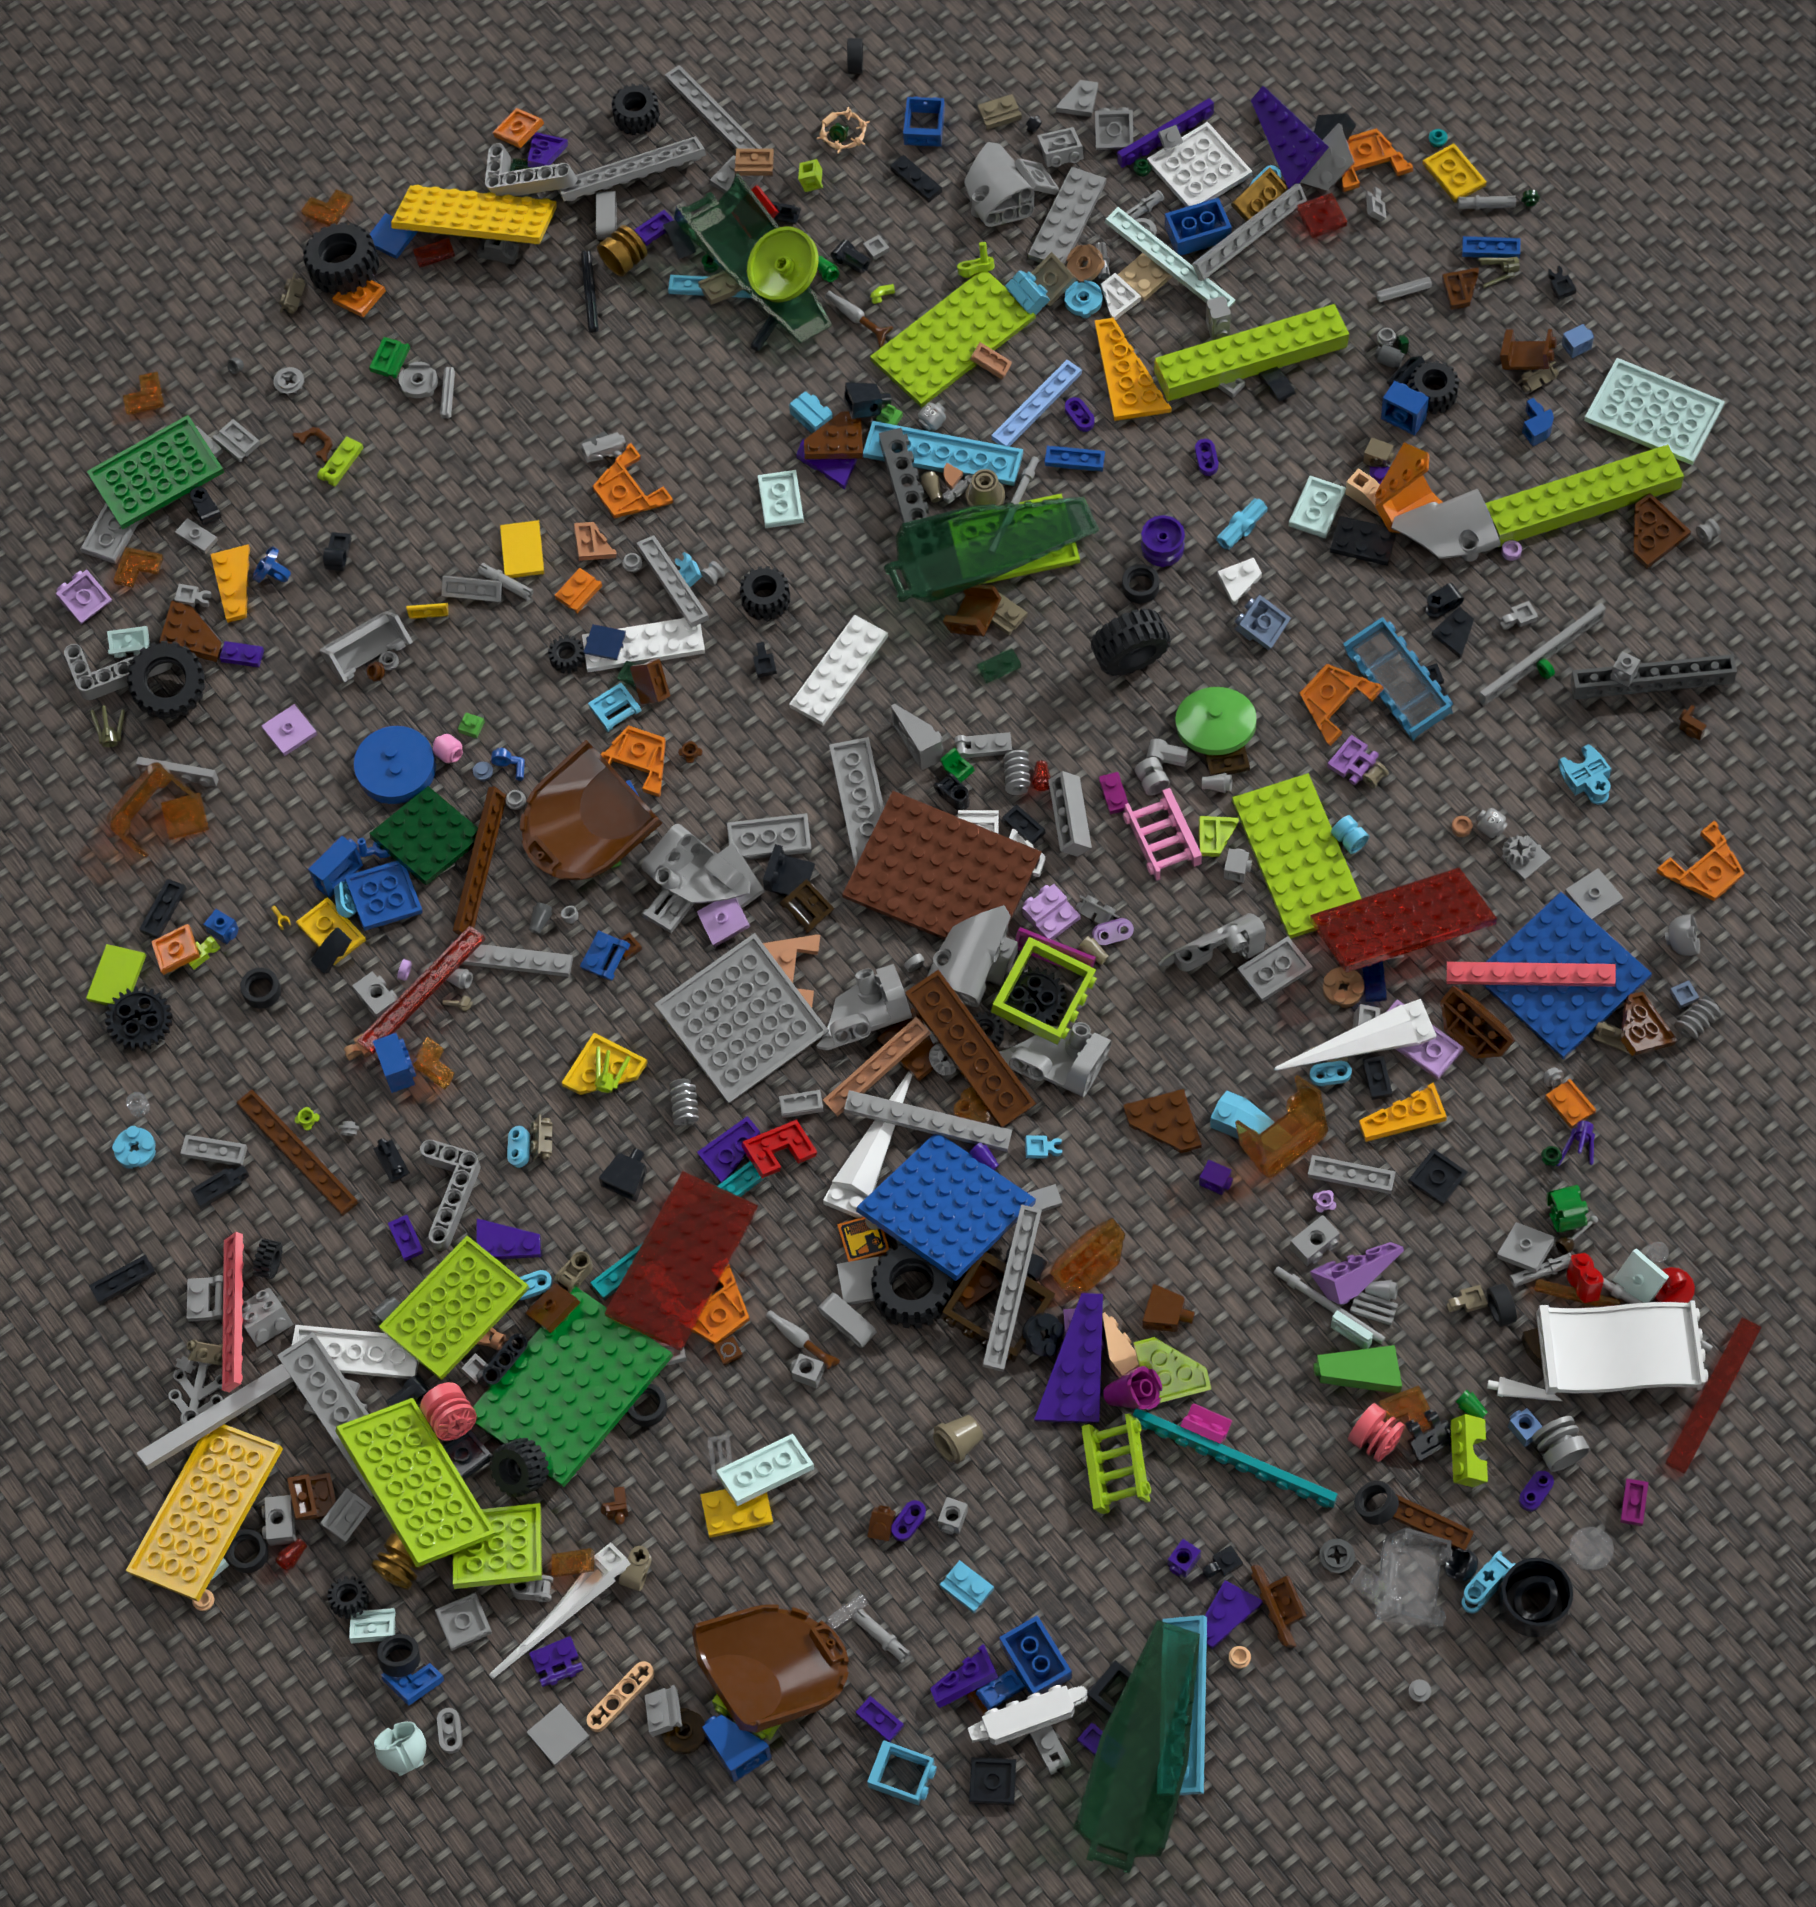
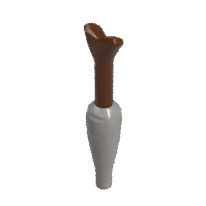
M831 291L826 293V298L832 301L847 318L856 324L861 323L872 331L878 339L879 347L883 346L886 334L892 331L893 326L879 328L868 320L864 312L857 306Z
M771 1310L767 1312L766 1317L776 1325L791 1343L798 1348H806L824 1362L827 1369H830L832 1365L836 1366L840 1363L838 1358L826 1354L814 1345L804 1330L779 1317Z

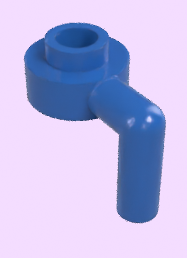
M497 748L491 753L492 764L496 766L516 764V780L521 781L524 779L525 760L522 757L511 756V753L505 748Z
M360 838L357 841L362 857L374 854L379 858L391 856L387 851L382 850L383 848L376 842L373 843L372 847L367 848L364 838Z

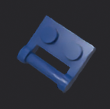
M598 930L580 967L604 979L613 981L615 977L614 972L625 951H628L630 944ZM617 946L618 948L607 970H603L614 947Z

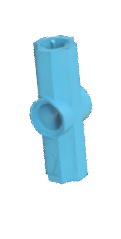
M1254 498L1242 512L1238 511L1232 516L1229 525L1217 536L1216 541L1225 550H1230L1242 536L1246 537L1252 532L1255 523L1267 512L1268 507L1261 499Z

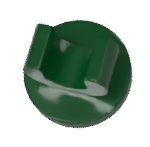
M836 123L830 128L829 135L834 141L844 142L848 136L849 127L845 128L840 123Z

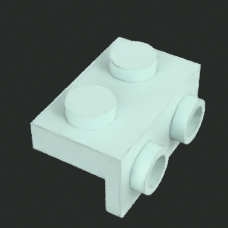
M147 626L107 631L110 649L108 654L114 655V658L126 657V653L132 652L134 655L140 654L139 650L143 647H150Z

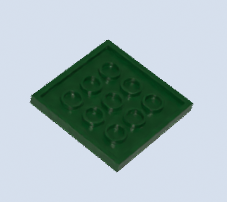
M427 786L369 834L374 842L387 851L388 854L423 884L428 885L474 847L478 827Z

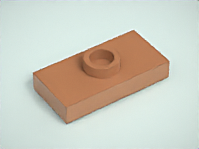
M979 342L970 358L971 361L1000 379L1005 377L1012 364L1010 360Z

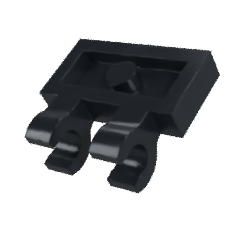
M1432 1409L1424 1412L1426 1420L1431 1425L1427 1430L1422 1432L1418 1422H1414L1413 1419L1405 1423L1413 1437L1408 1440V1443L1418 1461L1452 1443L1451 1427L1448 1421L1445 1419L1440 1421L1437 1412L1432 1411Z

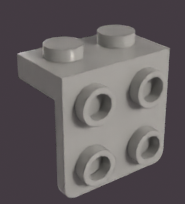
M270 1288L259 1291L255 1296L243 1302V1326L256 1347L294 1325Z

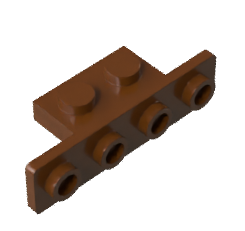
M1251 1566L1253 1572L1251 1574L1252 1579L1256 1585H1259L1262 1592L1260 1593L1261 1600L1268 1606L1270 1611L1269 1618L1279 1631L1277 1634L1279 1641L1286 1647H1296L1297 1645L1288 1626L1302 1620L1307 1615L1290 1577L1285 1576L1269 1584L1262 1566Z

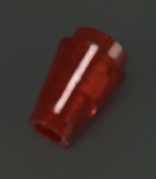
M1039 760L1036 762L1032 785L1037 791H1047L1050 788L1049 779L1051 778L1048 763L1044 760Z
M297 1538L296 1541L277 1553L276 1563L286 1571L290 1568L293 1569L307 1548V1545Z

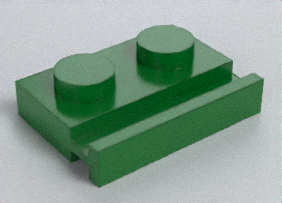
M383 337L369 367L370 372L387 377L389 375L396 379L410 350V345Z

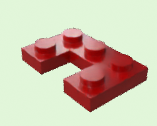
M797 1120L745 1140L741 1145L761 1178L780 1171L781 1166L773 1153L785 1148L790 1150L798 1164L817 1155V1150Z

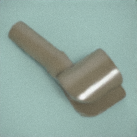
M463 996L460 1001L443 1000V1005L456 1006L463 1011H468L473 1004L468 996Z

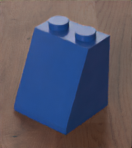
M723 1715L709 1718L702 1727L707 1741L734 1782L772 1758L770 1748L765 1741L748 1731L740 1730L736 1723Z

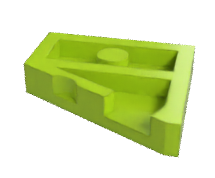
M1199 817V850L1202 856L1220 857L1238 824L1239 818Z

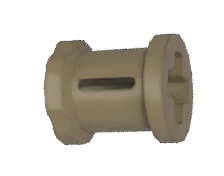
M1375 762L1373 768L1368 773L1362 775L1363 781L1370 788L1375 789L1377 783L1383 777H1387L1389 772L1383 764Z

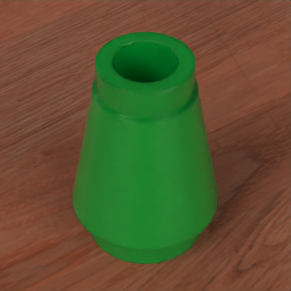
M818 256L817 270L823 280L828 282L835 281L839 276L838 267L822 256Z
M1468 1390L1455 1401L1459 1405V1409L1471 1416L1483 1418L1488 1413L1473 1392L1470 1393Z

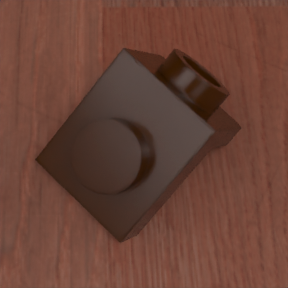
M1691 705L1688 710L1684 709L1681 713L1679 729L1684 731L1689 737L1701 740L1707 725L1692 717L1695 707Z
M883 1505L875 1507L871 1513L867 1537L889 1542L896 1511H892L890 1507Z

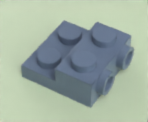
M1259 594L1255 599L1250 598L1246 603L1245 608L1247 610L1244 614L1240 613L1234 622L1237 625L1234 629L1249 641L1254 639L1264 648L1270 650L1291 618Z

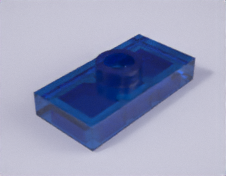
M1383 960L1362 961L1366 1002L1387 1001Z

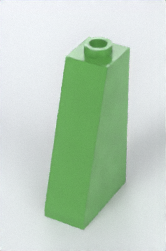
M1395 1345L1317 1355V1362L1313 1363L1314 1374L1319 1376L1320 1383L1396 1394L1401 1393L1402 1390Z

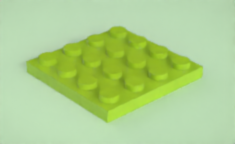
M540 1503L481 1509L494 1529L495 1535L493 1538L453 1553L454 1589L542 1580Z

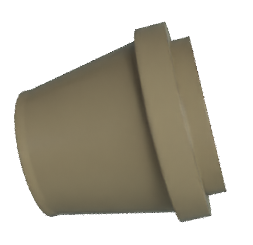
M981 469L972 476L971 483L966 490V501L975 512L1000 507L1005 501V490L993 471Z
M966 1415L946 1424L940 1423L935 1426L933 1440L937 1449L947 1461L959 1464L983 1440V1432L972 1416Z

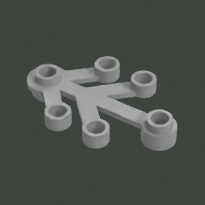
M198 1362L199 1367L194 1387L187 1379V1374L184 1370L177 1369L173 1373L175 1381L181 1384L191 1398L188 1407L182 1400L183 1396L178 1389H173L168 1394L170 1401L176 1404L182 1413L180 1417L182 1425L188 1422L190 1417H196L214 1406L216 1399L223 1400L220 1395H213L208 1403L198 1408L202 1399L218 1388L222 1389V1384H218L219 1380L222 1379V1374L218 1375L213 1382L203 1388L208 1366L211 1365L209 1363ZM179 1374H184L183 1378L177 1379V1376ZM174 1394H179L177 1399H172Z

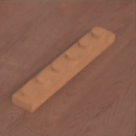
M915 1017L823 1099L824 1103L838 1117L844 1112L849 1090L864 1094L931 1034L930 1031Z

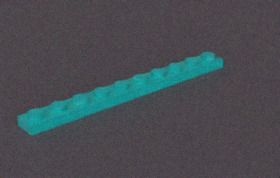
M751 1161L591 1281V1286L603 1300H606L631 1281L640 1267L652 1265L765 1178L760 1177Z
M1135 1409L1133 1416L1140 1421L1141 1429L1143 1430L1150 1429L1161 1438H1171L1182 1447H1192L1201 1455L1206 1456L1208 1454L1215 1457V1460L1222 1464L1229 1463L1234 1465L1237 1470L1243 1473L1248 1471L1255 1474V1477L1265 1482L1269 1480L1276 1483L1275 1485L1280 1489H1290L1301 1498H1311L1322 1507L1327 1508L1329 1506L1334 1508L1338 1494L1223 1444H1219L1141 1409Z

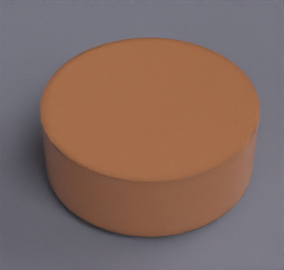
M1458 816L1453 820L1451 828L1456 836L1466 837L1471 833L1473 825L1468 817Z

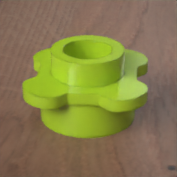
M305 1107L295 1117V1123L302 1125L304 1130L309 1131L312 1129V1125L319 1121L320 1117L317 1113L314 1114L309 1107Z

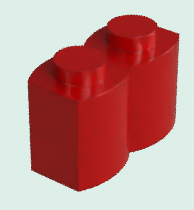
M1588 1254L1571 1255L1566 1273L1568 1282L1576 1288V1294L1582 1302L1599 1301L1604 1282L1602 1274L1594 1268V1262Z

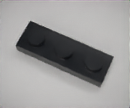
M902 155L890 165V170L928 203L942 193V187L905 155Z
M167 878L139 928L141 933L156 939L162 935L187 889L185 885Z
M145 1254L90 1284L89 1287L97 1302L101 1305L156 1275V1272Z

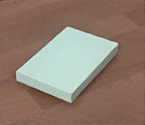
M796 470L758 475L765 528L804 523Z
M1309 476L1288 526L1326 538L1345 495L1346 487Z

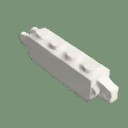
M1056 1685L1048 1689L1049 1692L1041 1695L1040 1693H1034L1028 1696V1700L1010 1702L1006 1705V1708L1000 1710L997 1708L988 1710L982 1716V1721L968 1728L972 1742L989 1739L990 1743L998 1745L1072 1718L1075 1712L1074 1707L1086 1702L1088 1698L1087 1690L1084 1686L1068 1690L1067 1686L1061 1687V1685Z

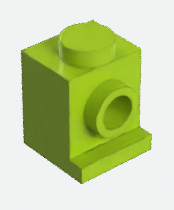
M817 159L799 163L798 180L805 192L823 188L821 183L822 167Z

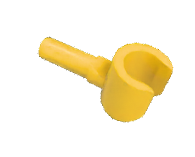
M272 906L271 909L277 916L279 928L284 930L281 925L283 921H287L291 926L290 919L287 916H283L276 906Z

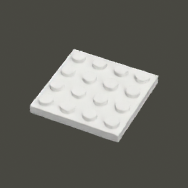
M1208 122L1181 137L1183 140L1182 144L1168 150L1163 148L1147 158V162L1152 166V170L1186 207L1219 197L1250 178L1253 173Z

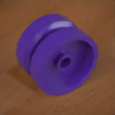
M1165 515L1155 516L1145 523L1141 533V550L1144 558L1149 563L1160 567L1171 566L1178 562L1183 556L1185 546V533L1181 523L1175 518Z

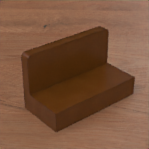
M660 658L630 667L641 704L657 703L671 696Z

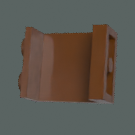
M1506 329L1500 353L1502 370L1549 369L1550 361L1554 360L1553 348L1557 346V339L1553 337L1552 329H1548L1546 341H1515L1514 329Z
M960 583V588L965 594L964 600L956 616L945 615L943 623L950 633L984 637L1002 597L992 585Z

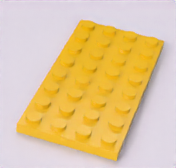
M410 185L391 221L392 229L540 244L557 208V201L547 198L534 199L528 196L515 197L509 194L497 196L494 193H477L476 191H459L458 189Z
M225 1424L199 1439L126 1571L133 1576L199 1602L283 1448L278 1444Z

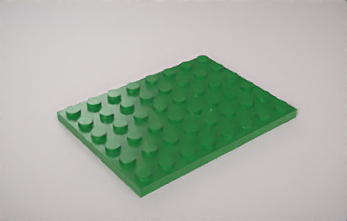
M576 1286L570 1294L575 1296L580 1301V1304L552 1333L540 1327L528 1341L526 1350L497 1384L489 1387L473 1406L477 1415L475 1425L500 1443L506 1444L518 1438H528L529 1441H535L536 1446L540 1445L542 1453L545 1452V1459L549 1463V1466H547L549 1474L547 1476L563 1488L673 1357L671 1351Z

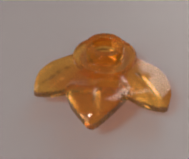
M972 1087L965 1089L961 1093L960 1100L954 1105L955 1115L981 1123L988 1122L991 1119L990 1114L987 1112L988 1109Z

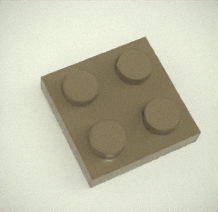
M1053 252L1031 272L1036 278L1035 283L1042 285L1048 291L1046 295L1050 299L1047 303L1049 306L1077 280Z

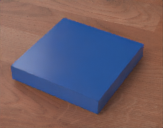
M385 213L370 235L377 250L397 259L418 231L392 229L391 221L393 216Z

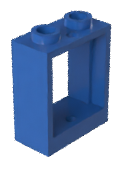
M907 97L903 131L904 145L941 147L945 114L944 98ZM912 112L939 113L937 129L911 128Z
M343 836L308 869L315 888L329 899L335 894V886L341 881H345V876L356 873L363 866L360 858L361 854L357 850L358 845L349 838L347 840Z

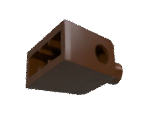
M1153 1284L1142 1328L1177 1332L1180 1321L1189 1324L1193 1323L1195 1312L1184 1309L1185 1298Z

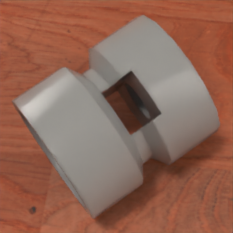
M1147 758L1136 765L1135 773L1138 779L1142 781V786L1147 795L1159 794L1170 785V781L1163 771L1158 758Z

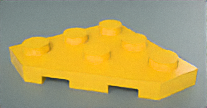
M593 1033L562 1081V1086L579 1095L597 1091L595 1080L596 1048L598 1046L600 1047L601 1073L604 1068L606 1051L610 1050L607 1073L612 1074L614 1080L626 1057H631L618 1085L637 1080L648 1061L622 1046Z

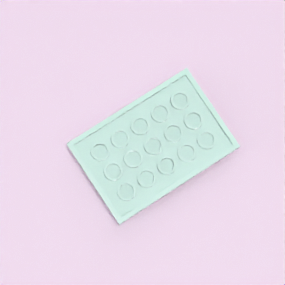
M1616 358L1584 421L1651 449L1668 444L1676 459L1693 465L1723 409L1725 401Z

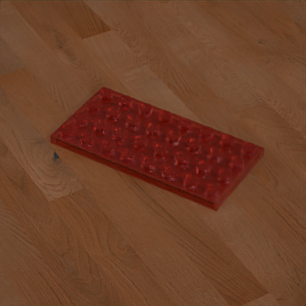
M1459 867L1310 915V922L1345 973L1495 925L1497 924V917Z
M682 1171L606 1309L605 1316L682 1351L754 1218L758 1205Z

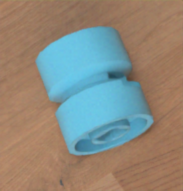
M1350 815L1340 819L1331 830V834L1339 842L1343 841L1344 848L1350 854L1359 851L1370 838L1362 827H1358V823Z

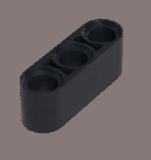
M514 1334L502 1343L479 1371L477 1381L480 1386L489 1388L502 1379L526 1350L528 1342L524 1335ZM512 1340H515V1341L518 1342V1344H519V1349H518V1350L515 1349V1348H513V1346H512ZM499 1356L505 1358V1366L500 1364ZM486 1372L492 1374V1382L486 1379Z

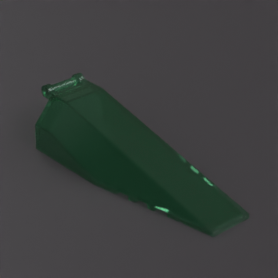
M739 173L735 174L731 187L719 201L711 192H708L703 198L687 207L676 206L674 219L684 233L800 344L832 327L825 310L810 285L802 294L785 302L769 301L756 293L750 285L747 275L750 253L761 237L769 231L779 228V226ZM706 204L710 205L704 208L703 210L691 215L693 211L705 206Z
M1084 497L1049 499L1036 503L1025 501L1024 504L1007 503L1000 506L995 504L970 506L902 523L896 534L897 561L886 564L884 570L889 574L898 593L897 598L899 602L915 598L928 603L949 597L1008 573L1098 532L1099 528ZM900 569L909 590H904L896 570Z
M1157 1620L1100 1737L1073 1829L1090 1842L1086 1856L1088 1861L1093 1862V1860L1123 1869V1872L1130 1874L1135 1857H1160L1165 1849L1188 1765L1199 1633ZM1097 1846L1127 1855L1126 1861L1096 1851Z

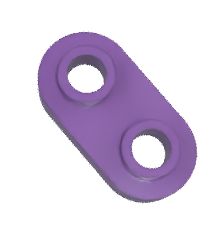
M1119 918L1098 924L1093 929L1092 936L1098 944L1108 945L1130 938L1134 927L1129 920ZM1126 926V932L1121 933V927ZM1102 932H1107L1106 938H1101Z

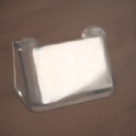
M1403 1528L1389 1534L1385 1538L1382 1546L1376 1602V1618L1378 1620L1429 1628H1440L1443 1626L1446 1614L1442 1607L1436 1606L1440 1566L1451 1559L1452 1541L1409 1528Z

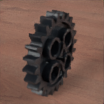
M1028 966V972L1022 971L1005 1004L1045 1024L1048 1022L1053 1026V1018L1059 1020V1013H1064L1063 1007L1066 1006V1000H1064L1066 992L1063 991L1065 987L1060 985V978L1054 980V972L1047 975V969L1040 972L1037 966L1035 971H1032L1031 967ZM1034 983H1037V984H1039L1040 986L1037 987V988H1034V987H1031L1030 985H1031V984H1034ZM1019 994L1023 996L1020 999L1014 998L1015 995ZM1047 998L1052 1000L1049 1003L1043 1002V1000ZM1027 1010H1034L1035 1013H1033V1014H1028V1013H1026V1011H1027Z
M135 986L134 992L127 988L126 995L119 992L120 998L113 997L114 1005L108 1004L110 1011L105 1012L107 1017L105 1024L108 1025L106 1029L108 1033H111V1039H116L117 1045L123 1042L124 1049L131 1045L132 1051L136 1049V1046H139L140 1050L143 1051L145 1045L151 1049V1043L158 1046L159 1038L165 1040L163 1033H170V1029L167 1026L173 1025L172 1020H170L173 1018L172 1012H169L171 1011V1006L166 1005L167 999H161L160 992L154 995L153 988L146 992L145 986L141 991H138L137 986ZM143 1004L150 1005L147 1009L140 1008ZM124 1011L130 1012V1014L127 1016L121 1015V1013ZM152 1021L157 1022V1024L152 1027L147 1025ZM130 1029H137L133 1034L128 1033Z

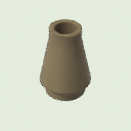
M928 472L922 475L920 483L930 497L931 502L940 501L942 495L939 476L935 472Z
M1089 936L1078 947L1080 951L1096 957L1095 961L1100 965H1103L1109 957L1098 942Z

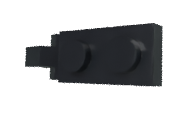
M243 1165L236 1170H233V1168L227 1170L226 1168L195 1186L190 1191L200 1208L203 1209L238 1188L242 1184L241 1182L249 1177V1173Z

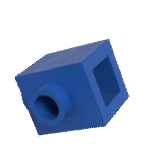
M217 909L213 911L204 923L207 933L226 945L236 937L239 930L234 919Z

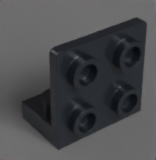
M775 844L763 877L764 889L788 896L806 879L810 882L815 863L786 856L783 846Z

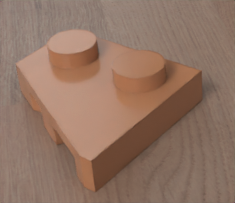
M594 522L574 523L579 561L616 558V550H612L607 543L606 537L599 532V528Z

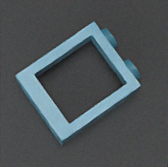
M883 1740L867 1782L868 1788L919 1806L921 1799L925 1801L929 1791V1787H926L928 1780H933L937 1767L934 1766V1758ZM891 1754L926 1767L915 1795L880 1783Z

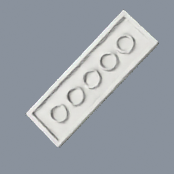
M854 615L790 702V708L824 726L885 642L888 632Z
M681 618L620 628L619 630L626 631V635L623 641L624 647L621 648L618 660L586 654L585 659L587 671L594 672L643 664L660 658V661L705 654L701 624L691 628L686 619ZM589 634L582 635L584 649L587 643L586 637Z
M295 1325L292 1345L314 1332L341 1373L410 1379L417 1375L419 1361L385 1333Z

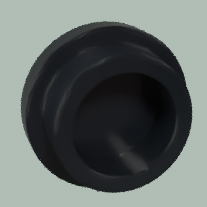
M1036 115L1029 118L1026 126H1028L1026 130L1028 132L1035 133L1042 124V120L1039 119L1040 116Z

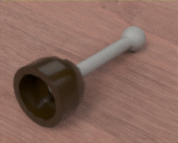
M1591 1216L1588 1225L1582 1227L1571 1238L1568 1236L1560 1238L1555 1243L1557 1249L1564 1255L1570 1253L1574 1249V1240L1592 1224H1596L1598 1218Z

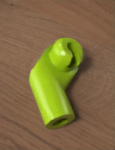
M894 284L877 287L870 295L872 303H881V296L894 294Z

